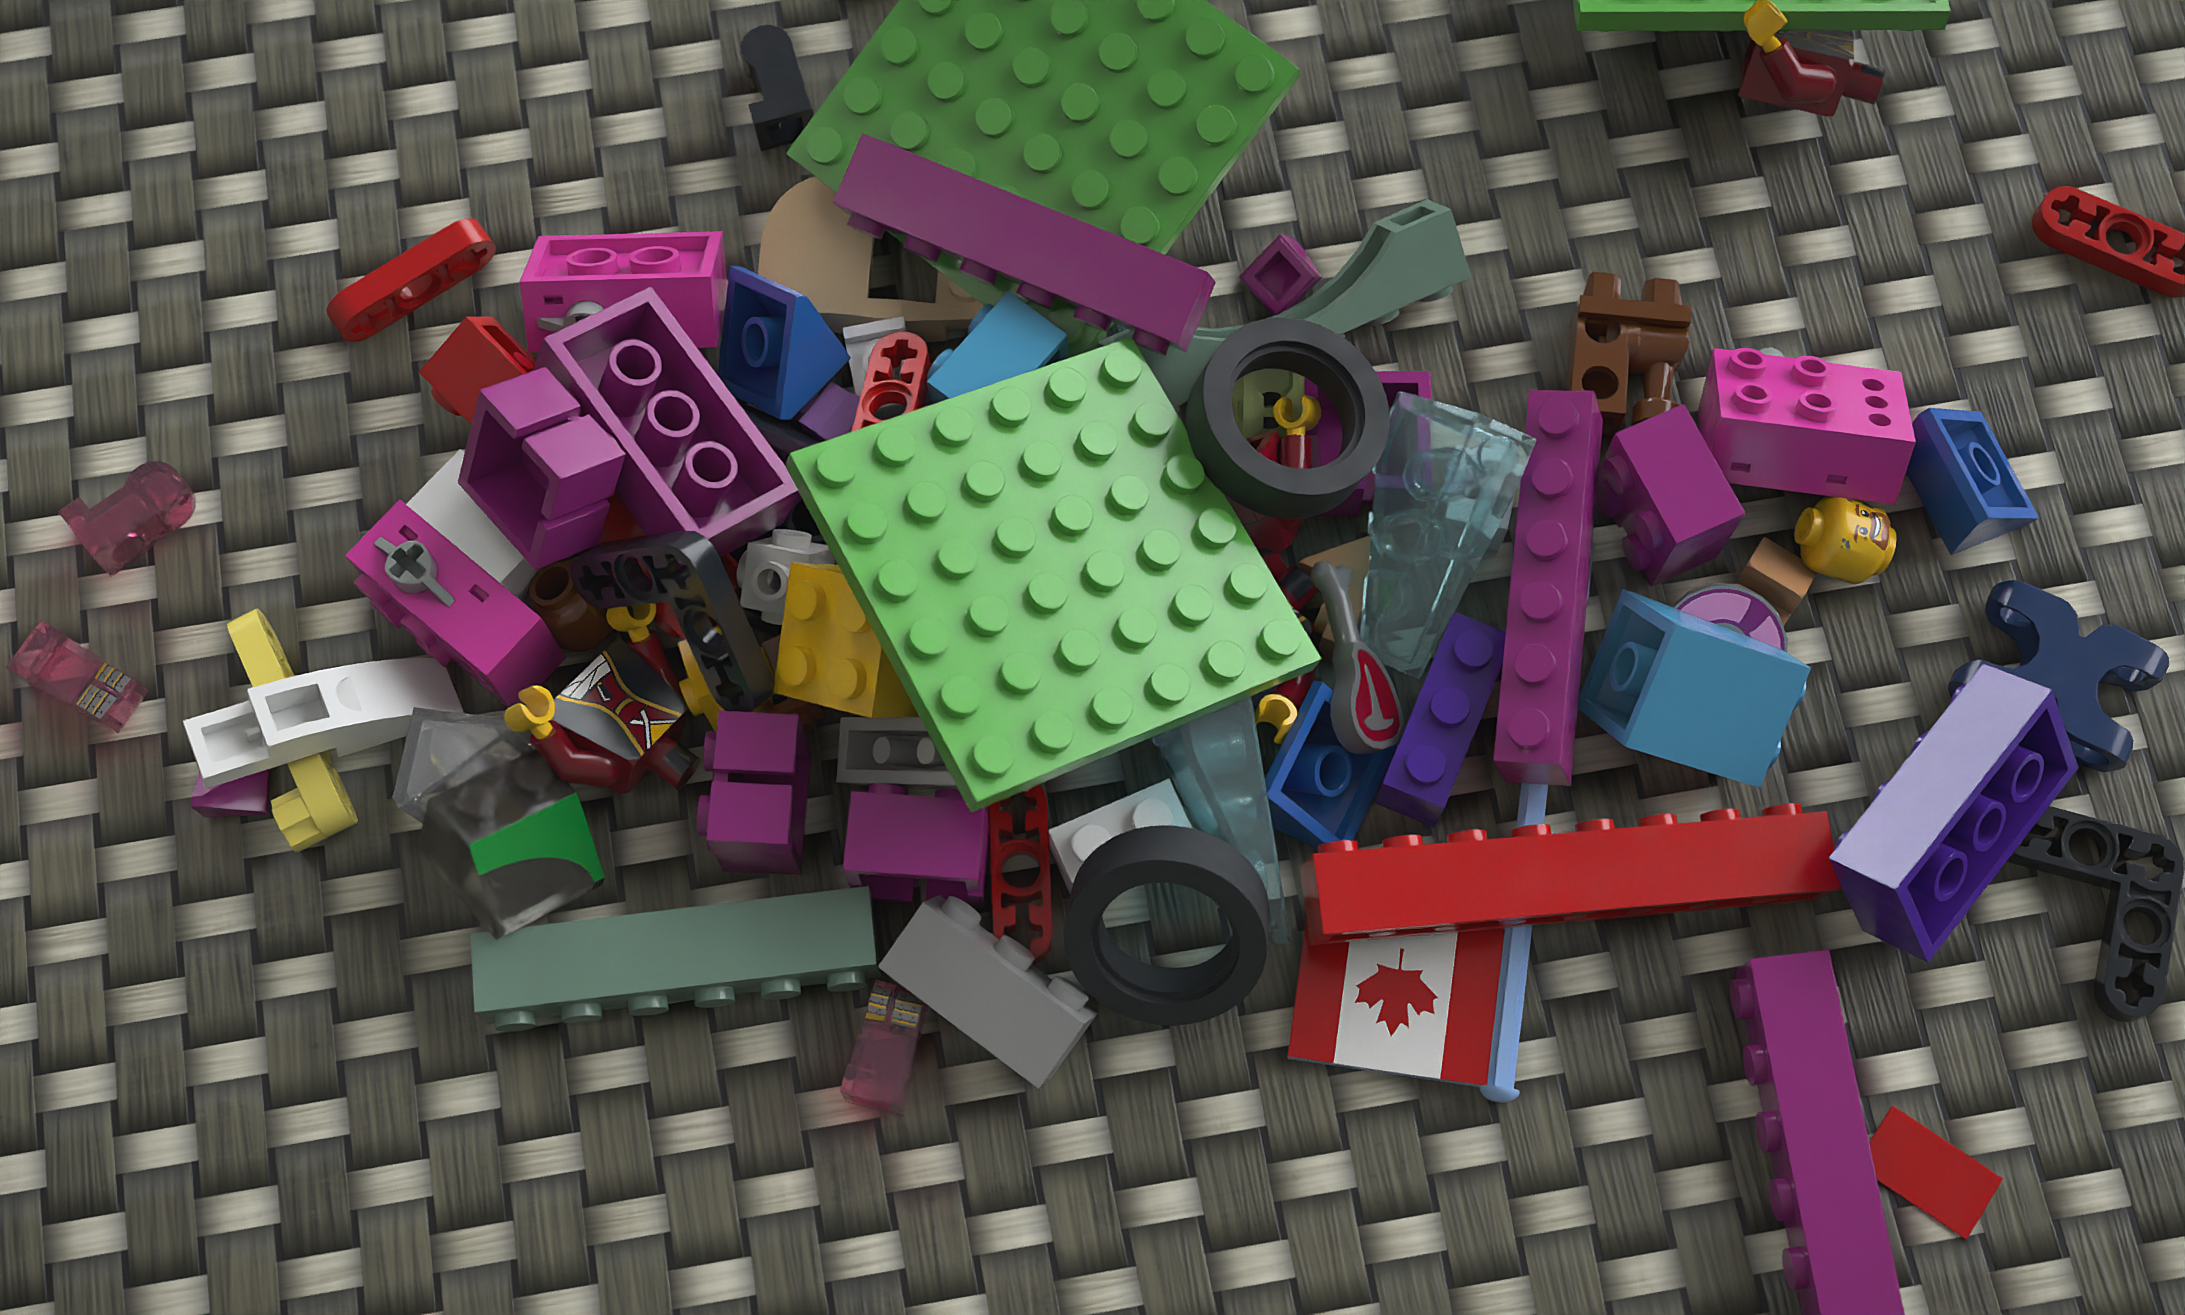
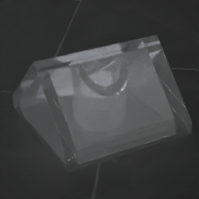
M414 707L392 798L399 809L445 839H448L549 765L530 740L520 732L513 731L503 718Z

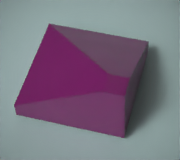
M1279 234L1239 278L1275 316L1295 306L1322 276L1301 245L1293 237Z
M271 768L207 789L199 771L192 793L191 807L204 818L269 815Z

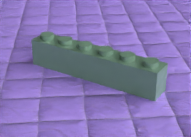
M869 886L470 933L474 1012L488 1024H495L497 1031L503 1032L532 1029L536 1027V1018L561 1015L562 1022L564 1023L594 1022L603 1018L602 1010L627 1007L630 1015H655L667 1012L669 1010V1002L693 999L695 1000L696 1007H721L733 1004L735 1002V994L761 991V998L767 1000L787 999L799 996L801 994V986L826 983L828 991H853L865 988L867 986V978L882 977L881 969L878 968L880 956L875 906Z

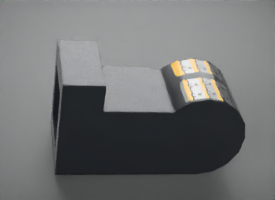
M760 25L751 29L743 37L740 49L747 80L752 88L761 93L763 100L748 104L760 150L764 151L794 143L814 114L789 35L780 27Z

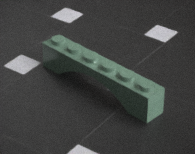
M1427 199L1373 222L1357 251L1336 276L1306 300L1269 318L1284 317L1310 321L1328 328L1345 338V332L1363 324L1376 326L1393 320L1399 315L1400 308L1418 300L1420 302H1431L1446 297L1453 292L1452 285L1471 278L1452 210ZM1245 325L1215 329L1197 327L1187 352L1169 346L1166 356L1137 345L1176 413L1180 410L1179 405L1188 401L1193 385L1215 350L1230 334ZM1126 329L1101 340L1098 344L1100 347L1132 337L1134 331Z

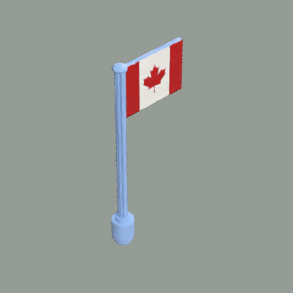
M1592 541V550H1591V562H1590V573H1589V585H1588L1587 603H1588V597H1589V588H1590V579H1591V570H1592V561H1593V552H1594V542H1593V541ZM1521 783L1516 828L1544 824L1548 785ZM1306 919L1287 1059L1480 1087L1482 1095L1491 1101L1499 1103L1513 1101L1520 1093L1519 1090L1514 1089L1532 926L1310 945Z

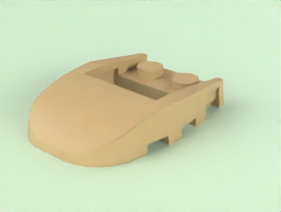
M816 176L806 179L788 190L771 210L762 232L758 274L806 295L832 332L843 334L842 328L903 316L906 332L920 336L925 342L947 341V330L969 328L975 315L984 307L982 303L939 270L935 303L869 298L874 237L847 225L850 215L833 204L837 193Z

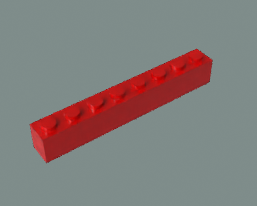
M1798 803L1767 807L1762 810L1761 817L1741 818L1739 809L1733 808L1714 810L1701 814L1700 822L1678 823L1676 814H1658L1638 819V827L1615 829L1614 820L1596 819L1574 825L1575 832L1551 834V827L1548 824H1535L1512 829L1511 837L1488 839L1486 830H1465L1447 835V843L1424 845L1421 835H1403L1383 840V848L1358 850L1357 841L1354 840L1333 841L1317 846L1318 853L1312 854L1300 866L1310 945L1817 901L1840 890L1841 885L1829 860V857L1834 852L1827 811L1803 813L1802 806Z

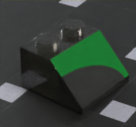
M536 749L428 799L417 848L495 940L603 885L605 876L578 794L568 782H564L557 777Z

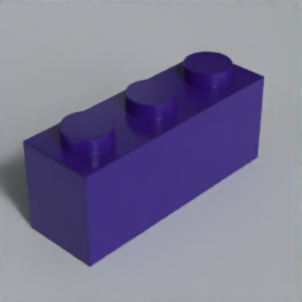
M1453 612L1375 804L1435 828L1445 808L1503 665L1506 632Z

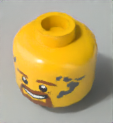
M1833 496L1822 498L1814 508H1806L1797 521L1794 533L1795 542L1800 544L1801 558L1808 569L1851 584H1859L1870 579L1873 574H1881L1892 560L1897 542L1896 532L1894 528H1891L1890 520L1885 510L1856 499Z

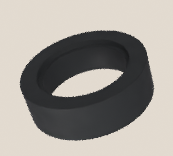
M1283 317L1263 319L1249 323L1230 334L1219 345L1193 385L1187 404L1186 425L1189 442L1196 459L1203 466L1207 477L1225 495L1243 507L1266 516L1300 519L1325 513L1341 504L1353 493L1373 469L1384 451L1389 434L1390 415L1383 385L1369 361L1356 347L1342 336L1319 324ZM1262 369L1287 370L1312 381L1329 397L1339 415L1342 426V446L1338 458L1320 467L1299 469L1280 465L1261 455L1244 438L1235 421L1232 409V392L1235 382L1248 373Z
M1172 825L1147 826L1126 831L1112 837L1096 848L1085 859L1074 878L1063 935L1066 958L1073 974L1082 987L1098 1002L1122 1016L1157 1025H1187L1209 1020L1239 1004L1252 991L1262 974L1267 955L1270 919L1267 891L1260 875L1248 859L1236 848L1211 834L1188 827ZM1149 883L1179 884L1195 889L1212 899L1227 916L1233 934L1225 947L1205 962L1188 967H1160L1139 961L1121 950L1106 930L1103 913L1115 898L1134 887Z

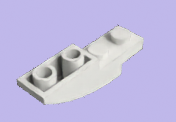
M406 658L324 669L247 689L249 701L185 720L183 724L205 788L207 789L335 748L339 758L464 718V712L446 667L444 668L435 658Z

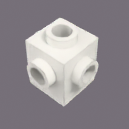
M774 529L772 537L749 542L747 550L740 558L737 569V583L742 588L741 606L762 611L761 620L782 625L791 562L834 565L835 558L829 547L812 543V535L787 529Z

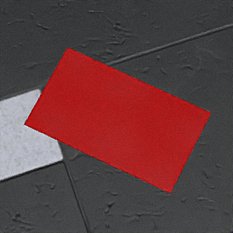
M1893 1105L1869 1142L1877 1180L1966 1240L2003 1180L2002 1177Z

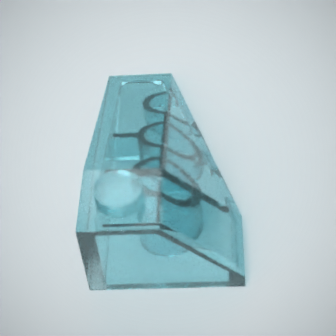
M1401 391L1397 393L1389 413L1390 426L1386 446L1380 459L1372 469V474H1376L1373 512H1369L1368 534H1371L1369 570L1368 575L1364 578L1360 637L1378 656L1383 665L1413 678L1420 679L1515 495L1537 439L1480 413Z
M1249 696L1151 738L1154 744L1160 747L1162 760L1197 830L1211 834L1236 848L1248 859L1260 875L1267 891L1270 906L1268 943L1283 944L1291 942L1252 699Z

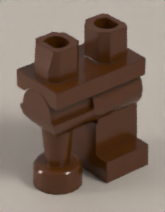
M1601 272L1589 274L1583 295H1580L1570 321L1566 391H1594L1603 420L1601 438L1613 439L1624 420L1627 407L1628 374L1643 376L1644 399L1638 401L1632 407L1631 426L1680 406L1677 402L1671 400L1674 374L1677 373L1689 345L1688 327L1691 324L1692 306L1682 305L1679 282L1677 280L1663 278L1646 280L1642 288L1641 301L1620 299L1621 278L1615 274Z

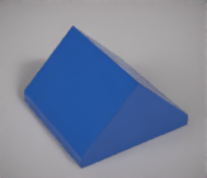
M730 266L717 375L733 396L780 420L792 419L851 357L806 295L741 266Z
M1928 408L1917 415L1912 422L1916 442L1906 473L1950 555L2029 525L2039 519L1982 412Z
M1313 681L1296 719L1257 794L1253 813L1254 819L1315 848L1328 842L1354 839L1397 750V746L1394 745L1375 753L1361 755L1344 749L1336 737L1330 716L1331 700L1334 691L1325 683Z

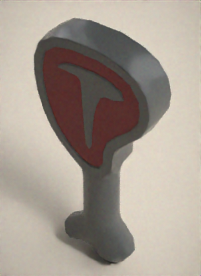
M1319 561L1313 566L1310 580L1320 592L1325 603L1335 643L1332 662L1335 670L1336 684L1331 700L1330 716L1332 726L1338 741L1344 749L1361 755L1375 753L1392 747L1401 740L1404 732L1401 705L1395 687L1383 663L1361 640L1348 589L1354 572L1344 564L1334 567L1328 561Z

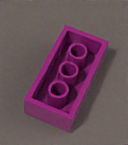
M652 287L640 291L543 339L533 371L546 367L562 386L572 392L581 405L582 417L590 415L606 433H609L616 440L619 447L626 454L615 492L647 536L684 530L696 531L713 544L721 558L783 524L799 494L790 474L781 459ZM676 561L677 568L683 566Z

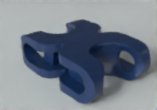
M2008 580L1994 585L1986 602L1985 614L1991 624L2015 640L2021 654L2020 666L2012 669L1981 659L1969 661L1954 671L1948 684L1950 697L1952 698L1955 691L1961 685L1969 682L1983 663L2051 689L2076 762L2101 772H2111L2124 768L2133 750L2134 740L2128 729L2119 725L2103 712L2097 699L2098 684L2106 683L2134 692L2148 690L2163 680L2170 665L2168 654L2156 644L2118 625H2101L2088 636L2081 637L2079 635L2078 614L2071 604L2064 599L2017 580Z

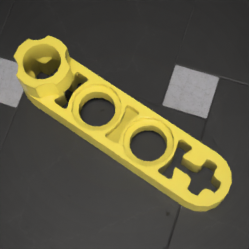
M258 608L227 623L231 639L253 687L294 677L275 632ZM328 750L287 763L297 788L271 800V811L280 831L295 852H300L357 824L358 819Z

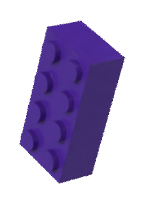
M1983 663L1969 682L1961 685L1955 691L1950 700L1949 707L1930 731L1923 733L1916 740L1911 755L1892 779L1885 781L1878 788L1872 804L1854 827L1846 830L1839 837L1829 860L1862 931L1925 962L1931 960L2078 769L2051 689Z

